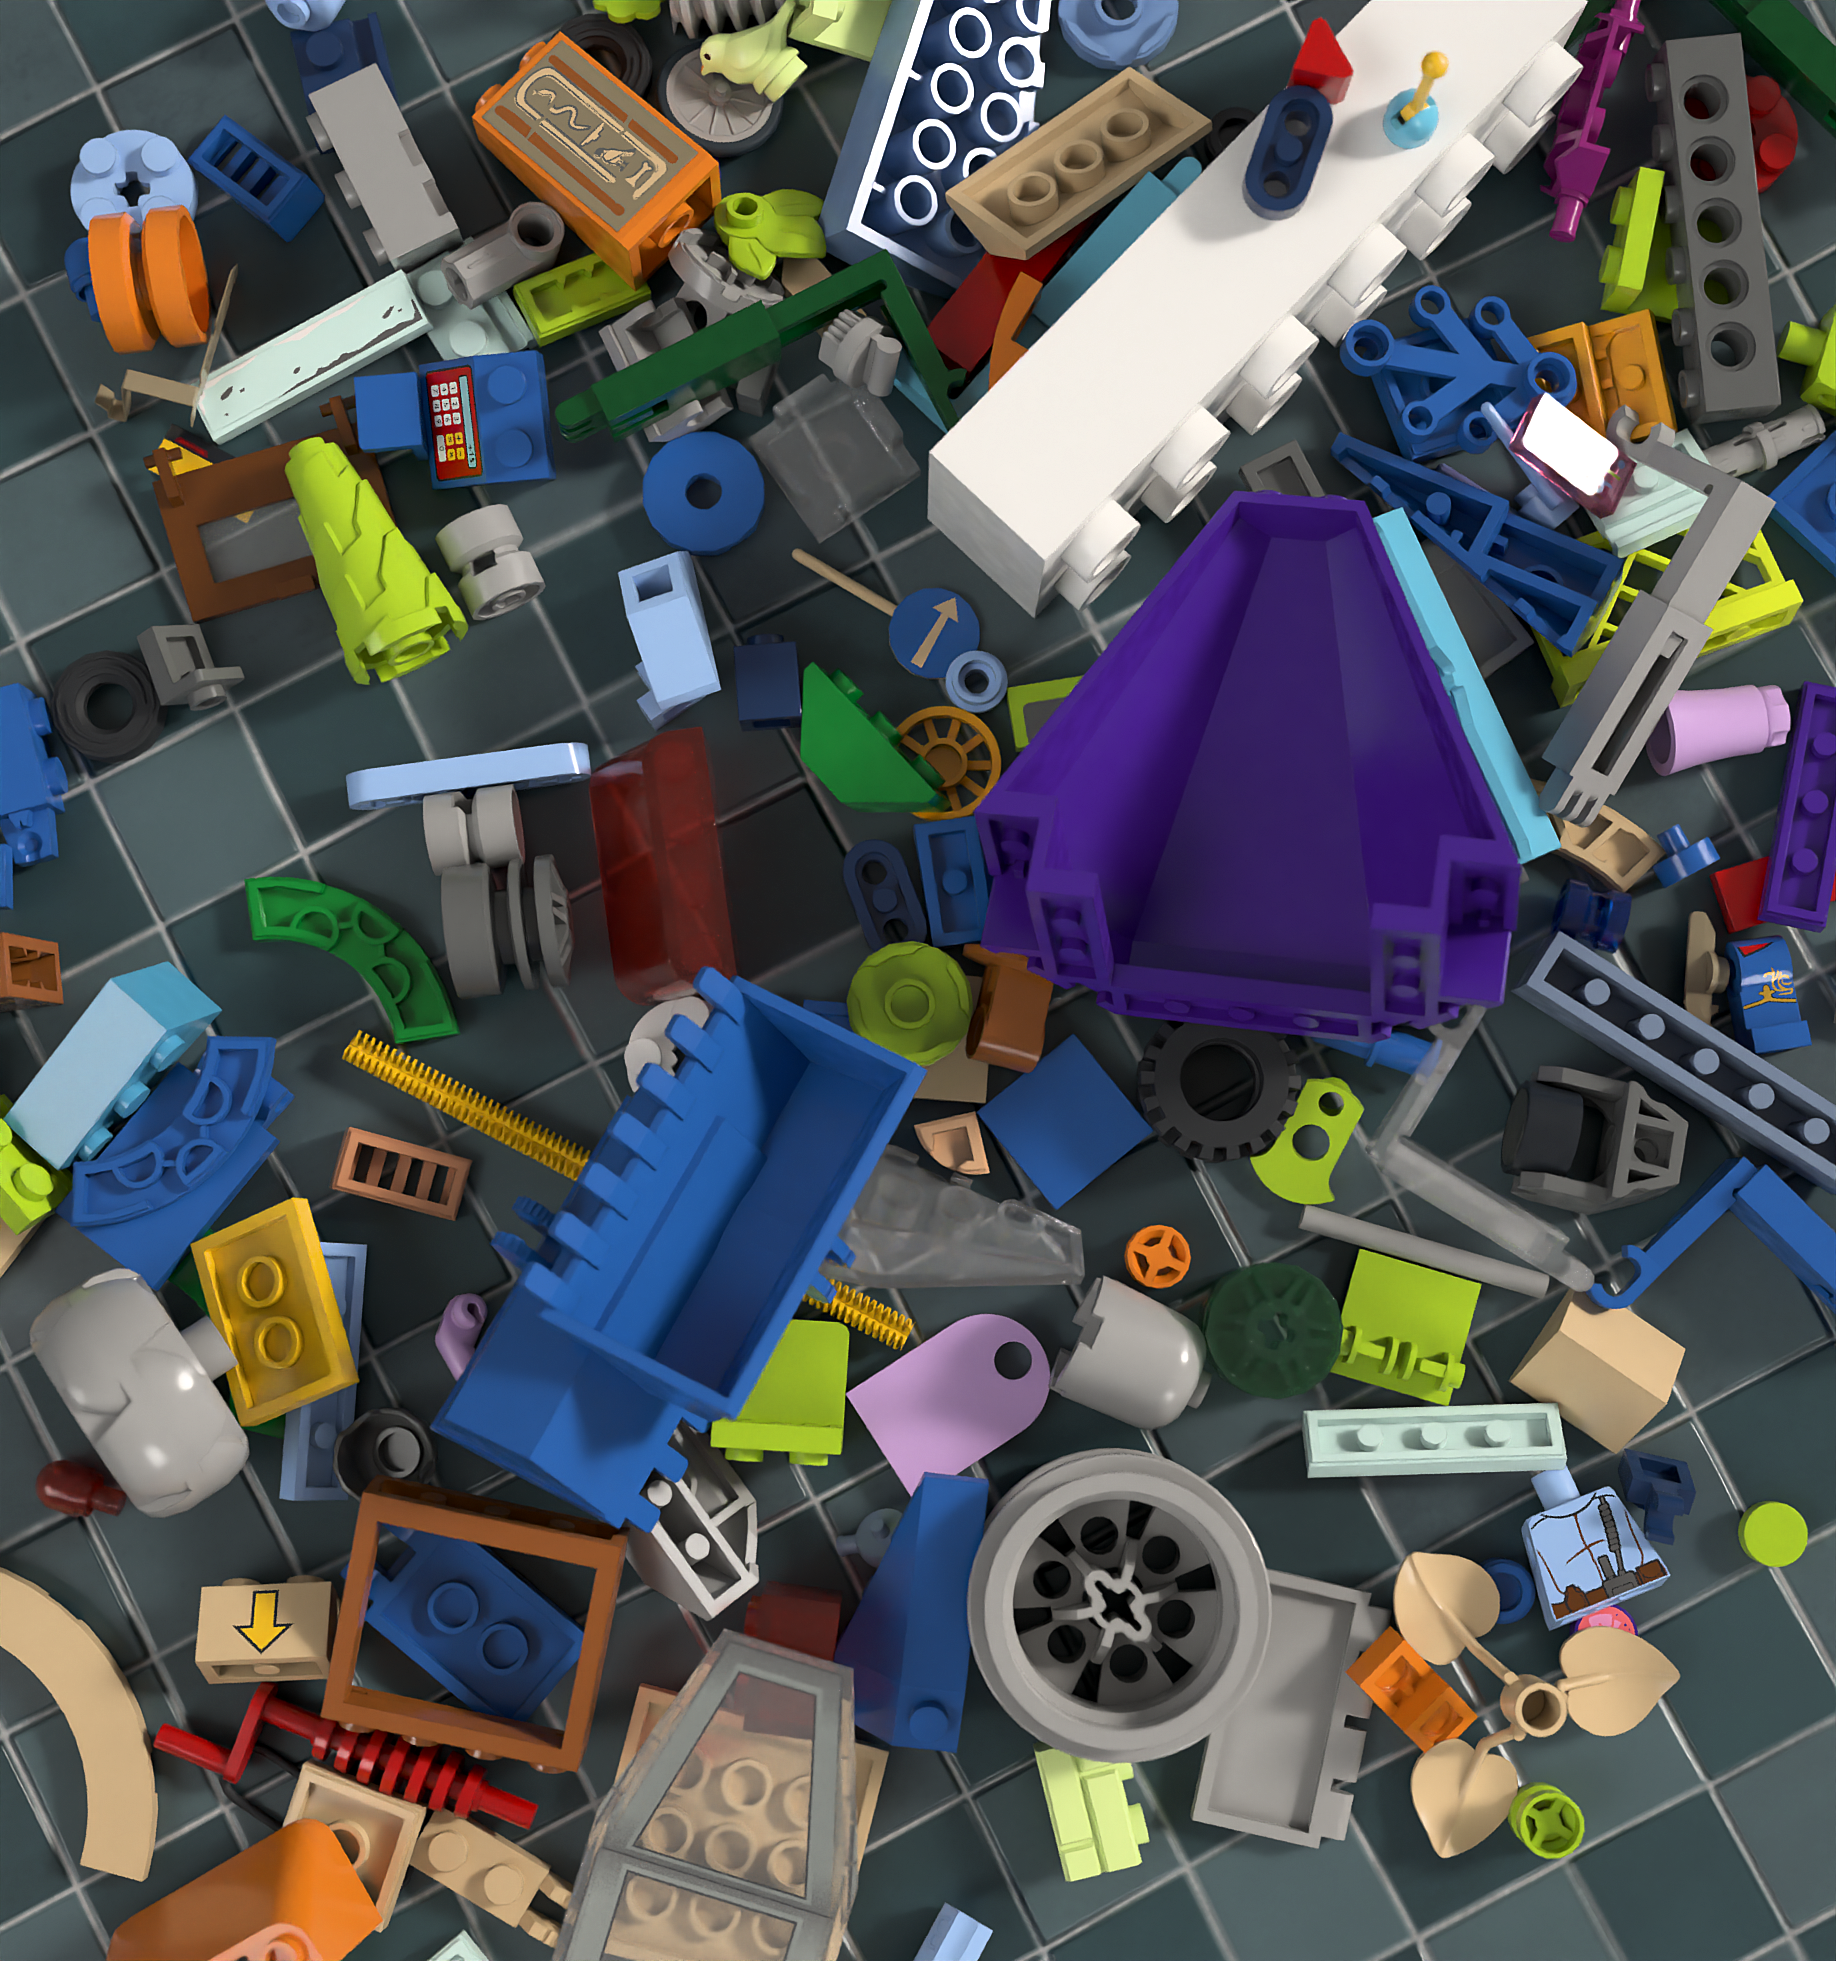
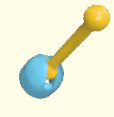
M1439 51L1428 52L1422 58L1420 69L1423 75L1417 89L1411 88L1399 92L1387 106L1383 117V129L1388 139L1399 147L1413 149L1424 145L1430 140L1437 127L1439 111L1435 100L1429 93L1435 80L1443 77L1448 69V60ZM1402 116L1406 123L1402 126L1397 117Z

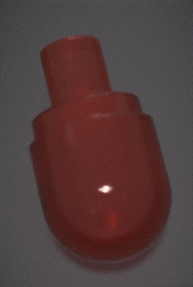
M56 1460L48 1463L41 1469L35 1481L36 1495L45 1507L76 1518L79 1516L89 1517L94 1510L118 1517L124 1508L127 1494L124 1491L105 1486L104 1475L97 1473L95 1468L70 1460Z

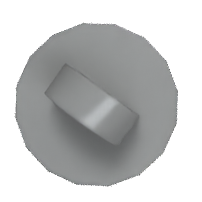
M700 228L685 229L678 236L668 253L672 268L684 281L675 298L684 299L693 321L696 309L701 304L707 312L706 327L760 300L765 308L784 300L782 299L785 293L783 285L773 271L766 280L754 278L740 271L732 264L729 259L728 250L721 247L723 241L719 234Z

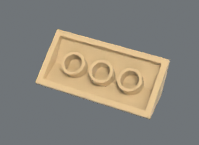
M1129 66L945 192L946 202L989 254L1028 260L1137 184L1148 171L1154 172L1211 132L1212 121Z

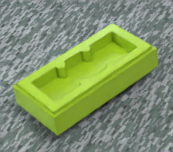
M595 252L513 285V296L539 347L632 310L638 305L651 300L652 294L646 282L635 292Z

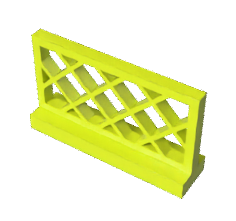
M1690 528L1677 534L1685 537ZM1759 530L1742 560L1757 565L1765 583L1746 590L1728 582L1721 594L1726 596V598L1717 601L1704 625L1714 630L1697 658L1789 625L1803 603L1794 580L1785 582L1761 530ZM1599 531L1575 539L1598 549L1613 550L1607 538H1602ZM1645 549L1625 556L1627 560L1623 566L1622 581L1602 617L1588 648L1576 652L1572 658L1569 656L1563 657L1558 648L1530 625L1554 678L1551 688L1560 708L1574 703L1609 644L1610 640L1597 644L1600 636L1603 635L1612 639L1618 626L1608 623L1607 620L1617 597L1633 603L1639 593L1638 590L1623 585L1633 560L1664 572L1671 561L1670 559Z

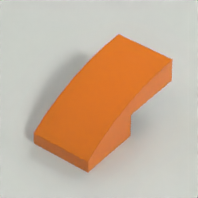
M1022 271L1010 291L995 333L990 359L988 391L1029 350L1018 344L1016 340L1041 299L1043 284Z
M1391 1626L1345 1671L1424 1753L1435 1746L1434 1743L1458 1738L1478 1718L1476 1713Z

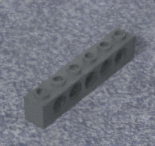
M1741 33L1666 40L1651 61L1652 63H1649L1646 67L1645 90L1648 101H1656L1658 124L1653 127L1651 140L1653 158L1656 163H1663V171H1665V186H1662L1658 210L1662 224H1669L1672 247H1668L1666 250L1665 274L1668 284L1676 285L1678 308L1673 310L1671 328L1674 344L1676 346H1683L1685 370L1680 371L1678 378L1680 403L1683 408L1689 407L1691 425L1766 417L1781 405V395ZM1693 98L1701 101L1708 110L1709 118L1701 120L1689 115L1684 107L1683 100ZM1702 159L1708 162L1715 172V180L1704 181L1695 176L1690 166V160ZM1697 220H1709L1715 223L1721 231L1722 241L1720 243H1712L1702 238L1697 229ZM1713 280L1722 284L1728 293V304L1719 305L1709 300L1704 291V281ZM1720 341L1731 347L1735 355L1734 366H1723L1715 361L1711 354V342Z

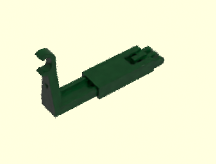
M1586 0L1588 2L1563 48L1568 52L1600 20L1594 16L1599 12L1608 13L1613 8L1615 0ZM1708 0L1738 30L1737 33H1741L1742 49L1836 139V46L1788 0Z
M884 249L768 308H765L760 300L590 385L591 388L561 402L555 410V416L561 434L568 442H579L607 428L616 443L670 416L684 405L695 400L700 401L781 360V348L833 323L834 319H838L839 313L845 309L857 311L879 299H882L884 305L880 306V312L888 326L893 330L896 340L901 343L904 354L948 432L961 419L958 417L947 394L954 388L963 387L967 369L947 370L887 249Z

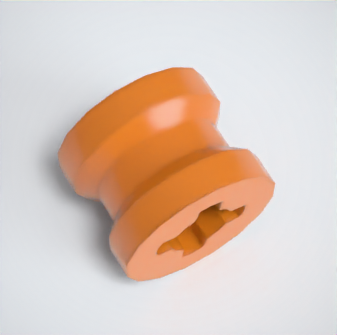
M1163 1225L1143 1227L1131 1236L1124 1251L1125 1268L1131 1278L1142 1286L1154 1289L1171 1287L1179 1282L1188 1271L1191 1259L1189 1245L1183 1235L1172 1227Z

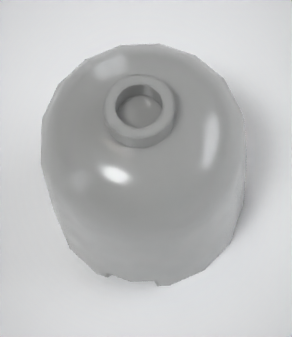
M1104 1275L1101 1279L1097 1277L1087 1291L1072 1320L1073 1323L1083 1327L1074 1349L1070 1352L1060 1348L1050 1375L1048 1388L1060 1393L1065 1398L1146 1430L1165 1427L1179 1417L1186 1405L1195 1409L1198 1408L1209 1388L1212 1378L1211 1373L1203 1370L1207 1350L1205 1337L1199 1327L1183 1314L1115 1279H1110Z

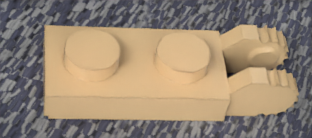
M447 1804L443 1812L434 1811L415 1844L409 1864L514 1928L519 1924L529 1935L537 1940H541L544 1944L555 1949H564L571 1937L567 1930L557 1921L548 1918L529 1905L538 1889H540L548 1898L557 1902L566 1910L578 1914L584 1898V1891L551 1872L552 1866L470 1816L467 1819L454 1816L455 1807Z

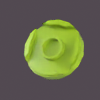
M916 941L889 944L866 958L852 979L847 997L850 1027L855 1034L923 1067L936 1063L955 1050L967 1034L973 1011L970 982L957 961L938 948Z

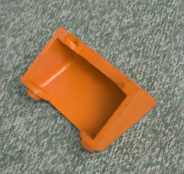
M302 1818L284 1826L131 1916L114 1931L110 1940L106 1961H237L245 1955L248 1961H340L382 1923L383 1919L331 1829L317 1819Z

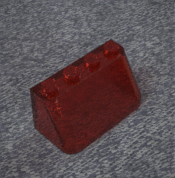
M702 726L663 732L604 761L595 769L589 783L614 978L618 989L627 999L643 1006L658 1005L666 1001L689 996L699 999L703 998L693 988V981L703 966L714 968L728 980L731 979L732 975L742 978L711 749Z

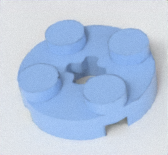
M123 130L109 134L104 138L91 139L85 143L80 151V161L75 167L72 176L71 200L76 215L88 232L90 220L95 215L127 212L131 215L142 230L145 216L151 208L183 205L188 209L192 220H194L199 202L197 180L193 171L171 140L148 131ZM139 180L142 186L150 187V192L147 195L139 196L138 206L130 207L126 198L121 196L120 193L123 187L128 186L129 182Z

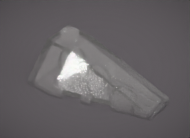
M889 1144L884 1149L837 1235L849 1246V1249L853 1250L854 1255H856L854 1262L849 1269L833 1266L823 1260L818 1269V1272L825 1278L878 1289L1081 1284L1085 1276L1080 1229L1015 1199H1008L1002 1203L994 1201L970 1190L973 1180L956 1172L953 1173L950 1180L916 1165L920 1157L919 1155Z

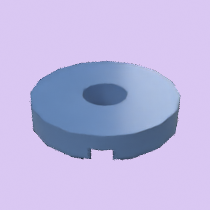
M1059 0L1057 17L1064 40L1078 57L1098 68L1123 71L1129 66L1135 68L1147 64L1164 51L1175 32L1177 24L1178 0H1130L1134 5L1135 12L1124 20L1112 19L1104 13L1101 5L1105 0Z

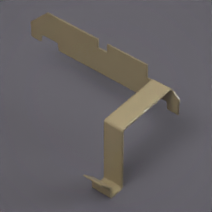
M236 263L228 277L214 324V334H211L200 371L199 387L127 369L121 387L122 401L115 399L113 391L102 384L99 385L94 403L105 409L110 419L122 422L127 421L132 405L131 391L191 406L190 419L191 427H193L197 405L204 391L229 307L230 294L233 284L237 280L238 264Z

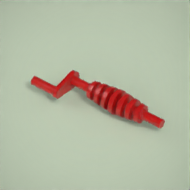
M273 1681L261 1682L257 1688L232 1750L167 1723H164L159 1729L153 1745L154 1748L220 1774L225 1781L237 1784L246 1768L263 1726L267 1722L310 1740V1744L313 1745L311 1755L322 1762L326 1761L332 1750L338 1751L334 1762V1769L345 1775L349 1773L356 1759L361 1761L356 1781L366 1786L374 1782L380 1769L384 1770L379 1787V1792L391 1796L394 1792H397L404 1779L409 1781L405 1790L404 1801L416 1804L418 1801H421L427 1788L432 1790L433 1793L428 1806L430 1810L443 1812L450 1798L457 1800L454 1816L467 1819L472 1811L477 1812L481 1810L529 1830L539 1805L489 1785L490 1781L485 1780L488 1769L477 1763L474 1764L468 1776L462 1774L465 1756L454 1750L449 1755L444 1766L438 1764L443 1749L442 1743L435 1746H424L420 1756L415 1754L418 1745L406 1742L402 1735L396 1746L391 1745L395 1733L376 1729L373 1735L369 1736L367 1735L368 1732L360 1733L346 1730L338 1724L339 1721L322 1718L321 1715L277 1698L278 1683Z

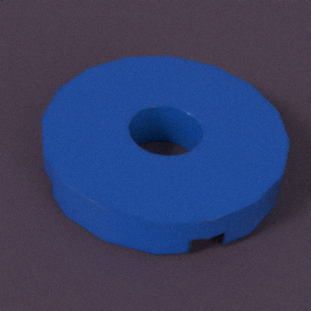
M690 432L669 441L651 459L643 478V506L653 529L670 547L679 551H688L692 556H718L732 550L731 547L738 545L744 538L746 540L757 529L765 509V482L755 457L737 440L717 432ZM699 480L714 481L722 489L720 500L708 509L693 507L687 500V492L692 484Z

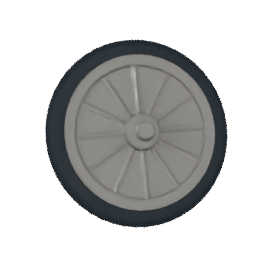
M705 40L693 42L677 50L666 60L656 80L655 103L660 114L713 157H734L749 153L763 145L773 135L782 116L783 95L773 103L764 93L759 95L753 83L739 85L729 81L722 73L715 72L703 76L701 74L700 48Z

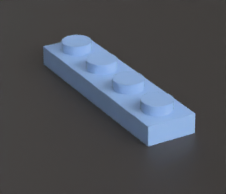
M320 1242L358 1373L367 1245ZM357 1383L286 1413L280 1499L292 1501L348 1500V1494L342 1490L332 1465L335 1441L339 1433L347 1429L354 1422Z

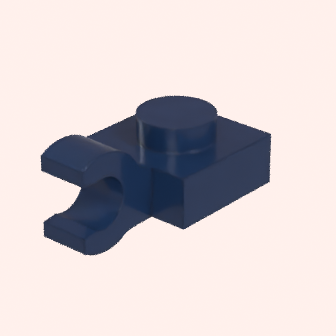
M1624 1448L1618 1467V1474L1625 1500L1633 1502L1637 1507L1645 1510L1643 1532L1646 1540L1673 1545L1675 1540L1673 1533L1674 1516L1689 1515L1696 1496V1490L1687 1462Z

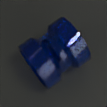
M1567 878L1555 905L1550 935L1561 931L1574 940L1582 939L1589 941L1595 950L1614 954L1623 940L1628 925L1632 897L1629 893L1614 889L1605 893L1593 891L1587 882Z

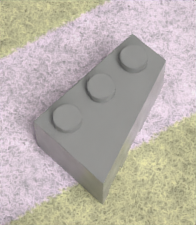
M376 63L308 95L316 112L305 118L322 152L334 147L345 169L334 174L350 208L353 209L363 205L373 225L372 228L363 231V234L379 266L391 262L395 271L402 269L406 273L431 261L447 250L449 252L464 245L459 228L451 212H449L435 184V180Z

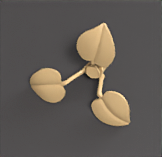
M1414 1551L1404 1558L1397 1573L1393 1591V1608L1396 1624L1401 1636L1422 1659L1436 1665H1446L1454 1661L1466 1646L1476 1658L1505 1684L1500 1696V1706L1504 1716L1511 1722L1510 1727L1480 1739L1475 1750L1468 1743L1457 1738L1434 1743L1435 1746L1418 1757L1413 1767L1410 1778L1412 1802L1434 1851L1442 1858L1455 1856L1473 1848L1496 1830L1509 1814L1512 1800L1517 1795L1518 1790L1517 1772L1513 1764L1506 1758L1496 1754H1487L1491 1748L1513 1739L1522 1741L1525 1738L1526 1732L1536 1737L1550 1736L1562 1727L1567 1713L1578 1726L1594 1735L1615 1736L1624 1733L1639 1724L1649 1714L1662 1695L1680 1679V1674L1676 1667L1653 1645L1627 1631L1609 1626L1583 1628L1563 1642L1559 1651V1664L1566 1678L1555 1681L1553 1686L1533 1675L1523 1674L1516 1676L1515 1673L1508 1670L1475 1639L1485 1635L1494 1627L1500 1611V1595L1497 1586L1491 1576L1481 1566L1456 1555Z

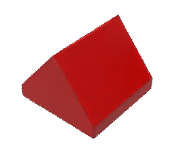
M1320 17L1312 21L1292 69L1287 88L1297 85L1314 88L1322 93L1330 104L1336 105L1344 100L1354 70L1326 19L1323 20Z

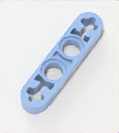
M578 742L558 743L360 770L346 775L349 808L354 810H374L423 803L424 796L459 791L465 797H472L477 789L513 784L515 790L574 783L590 778L591 768L587 744Z

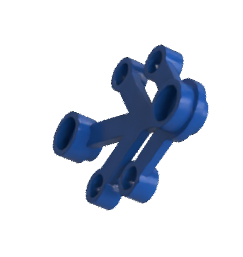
M1435 285L1424 286L1416 293L1409 305V316L1417 326L1424 329L1433 328L1452 353L1395 343L1390 330L1384 324L1375 320H1361L1352 325L1340 344L1339 353L1342 363L1350 372L1359 376H1372L1385 368L1452 380L1424 401L1416 400L1410 402L1398 416L1396 428L1399 435L1405 441L1413 444L1426 441L1435 431L1440 420L1487 387L1512 391L1494 406L1507 425L1513 423L1529 410L1540 414H1549V408L1553 407L1556 413L1561 411L1571 402L1577 389L1576 373L1571 362L1563 355L1555 352L1538 353L1510 318L1511 313L1506 302L1495 296H1487L1478 301L1469 314L1468 324L1471 331L1477 337L1487 340L1495 338L1512 363L1492 360L1450 307L1451 301L1446 291ZM1421 301H1432L1437 306L1439 313H1427L1422 308ZM1481 311L1492 312L1497 317L1498 324L1491 325L1486 323L1481 316ZM1362 346L1367 348L1371 352L1373 359L1369 361L1359 357L1354 351V347ZM1542 378L1549 382L1552 393L1542 390L1535 382V379ZM1481 411L1470 413L1460 424L1456 433L1460 447L1471 454L1484 453L1498 437ZM1415 414L1421 416L1426 422V429L1419 430L1414 428L1409 422L1408 415ZM1469 426H1480L1485 431L1487 439H1475L1469 431Z

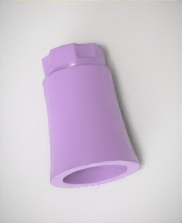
M1744 685L1723 689L1677 690L1645 744L1648 757L1655 771L1661 776H1667L1699 764L1733 756L1759 753L1764 748L1783 745L1786 743V736L1790 730L1789 706L1783 698L1781 688L1776 685L1756 688L1754 685Z

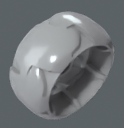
M114 1268L88 1277L53 1299L34 1319L30 1329V1342L35 1355L84 1433L139 1511L152 1518H166L188 1511L228 1485L245 1466L249 1455L248 1438L212 1383L213 1380L239 1363L208 1315L179 1332L141 1275L130 1269Z

